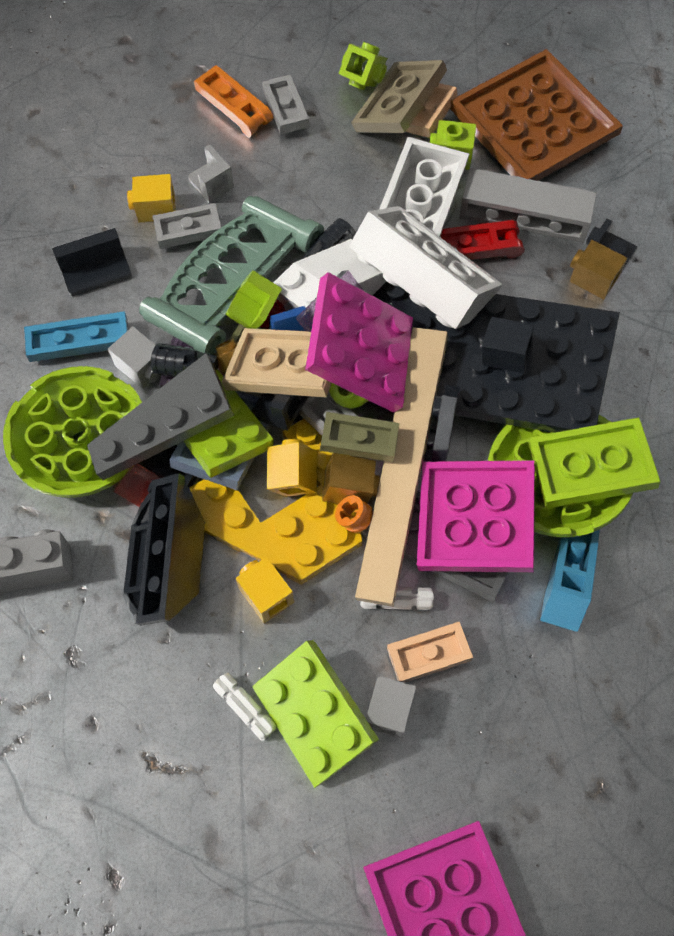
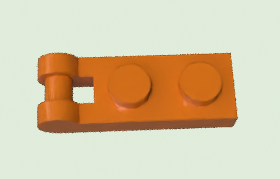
M217 65L194 80L195 90L240 126L246 136L251 137L258 131L257 127L267 125L273 120L271 110ZM250 111L254 113L251 117L247 115Z

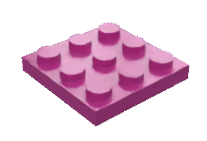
M327 272L319 281L305 370L381 407L396 412L403 408L413 317Z
M534 460L422 462L417 551L418 570L534 573Z
M479 821L363 867L387 936H526Z

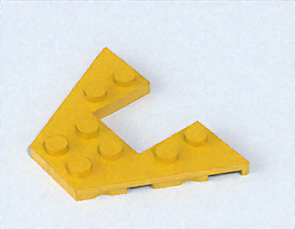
M305 419L292 425L288 431L284 430L282 432L285 440H302L304 445L317 451V485L319 486L317 487V493L304 495L268 519L260 522L239 491L205 479L190 487V491L205 521L204 533L210 534L217 541L238 552L242 551L259 561L267 557L276 570L300 585L362 546L361 532H350L336 521L335 512L338 504L322 501L325 468L333 453L320 451L322 435ZM353 512L351 515L355 517L357 513Z

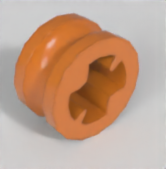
M355 495L344 498L338 504L335 512L336 521L353 533L365 530L370 525L373 515L372 507ZM353 512L357 513L355 517L351 515Z

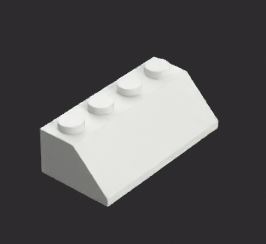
M408 137L379 209L399 206L440 237L469 154Z
M399 206L368 211L349 245L352 250L358 253L357 257L366 265L376 267L384 274L383 277L387 282L394 286L402 287L410 294L409 297L414 303L429 308L436 314V318L440 323L450 328L457 329L468 324L503 285Z

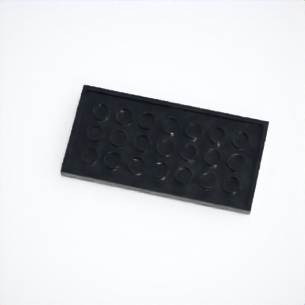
M386 281L372 295L413 317L412 329L414 327L448 332V341L437 395L442 396L445 385L460 387L456 416L551 433L597 425L620 312L495 294L468 324L454 329L440 323L436 318V314L429 308L414 303L409 297L410 294L400 286H394ZM492 317L534 325L533 345L524 374L482 364V344Z

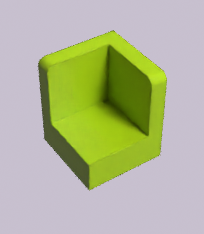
M252 270L242 282L226 311V315L246 328L258 329L266 320L282 288Z

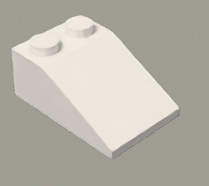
M352 239L293 263L274 282V284L282 288L277 298L283 304L286 311L305 305L310 329H312L319 281L327 272L370 295H373L386 282L383 277L384 274L374 266L366 265L357 257L358 253L349 247Z

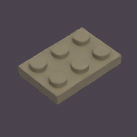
M444 60L394 62L383 80L378 84L351 122L355 131L405 133L447 72Z

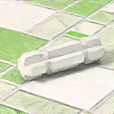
M398 587L394 607L360 601V605L364 609H376V605L382 606V609L412 610V606H417V610H430L434 605V593L431 588H418L417 591H412V587Z
M229 673L223 674L213 684L215 691L223 699L227 698V704L247 726H252L251 730L262 741L270 737L276 730L274 721L267 714H262V708L242 687L238 688V682Z

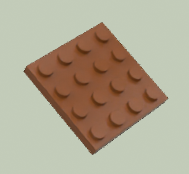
M547 49L451 100L450 110L462 123L476 124L475 137L511 176H519L536 181L543 179L620 135L623 125Z

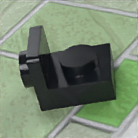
M607 218L600 228L596 226L593 228L586 244L589 245L591 240H594L627 257L621 272L622 274L638 246L610 233L609 230L613 221Z

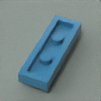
M123 311L24 327L26 357L29 362L106 351L129 330L126 313Z

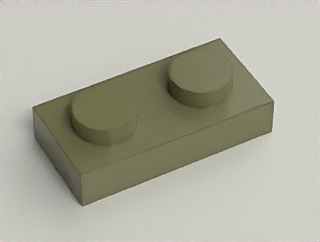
M326 412L320 451L393 462L399 423Z

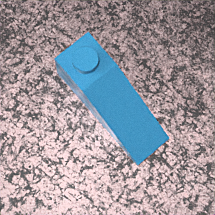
M600 529L582 536L559 537L544 596L540 621L578 632L592 598Z

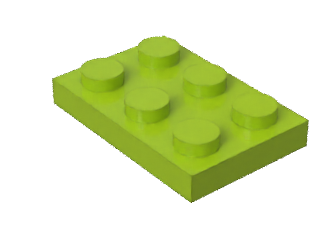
M217 369L216 372L222 384V380L224 377ZM223 384L222 387L234 416L183 441L210 478L266 452L267 447L273 446V438L235 391L225 390Z
M639 417L529 437V448L532 459L535 462V471L546 509L659 488L661 481Z
M314 640L304 642L252 686L314 788L324 784L379 741V738Z

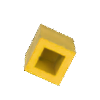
M171 174L132 177V190L127 191L129 209L135 210L138 223L152 222L153 215L176 211L175 191Z
M286 439L282 441V445L267 447V490L285 497L317 493V451L304 445L303 441L298 439Z
M267 557L259 562L257 560L249 562L240 570V575L235 578L239 590L264 624L295 603L293 591Z

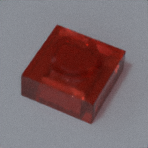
M135 464L128 468L113 492L139 508L149 494L147 489L150 482L160 477L141 465Z

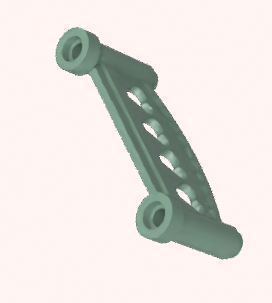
M248 196L242 205V212L244 214L224 225L204 240L178 268L160 298L146 297L140 304L139 313L143 316L144 320L193 347V349L214 355L217 353L215 347L225 342L226 339L225 331L220 329L219 326L228 317L226 311L242 282L251 271L254 270L263 277H266L294 246L306 253L315 239L324 232L322 224L312 219L305 221L258 196ZM257 228L261 231L267 243L241 242L239 239L247 236L249 229ZM239 248L247 263H224L220 261V258L227 256L229 249ZM218 268L222 271L227 284L201 283L199 280L202 277H206L210 269ZM198 289L201 291L207 305H181L178 301L187 297L186 294L189 290Z

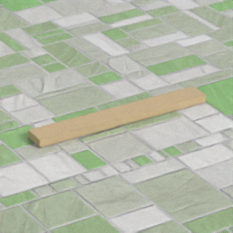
M414 327L412 329L403 408L396 411L393 417V422L399 423L395 457L393 462L384 461L355 594L357 601L394 607L432 420L434 400L437 395L448 341L447 331Z

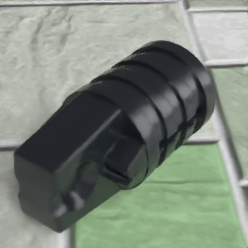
M336 219L321 236L315 239L301 260L349 239L353 240L356 234L354 228L344 219Z
M158 343L152 351L151 369L156 375L176 377L205 353L189 347H175L174 345ZM208 354V356L212 360L215 370L217 371V356Z

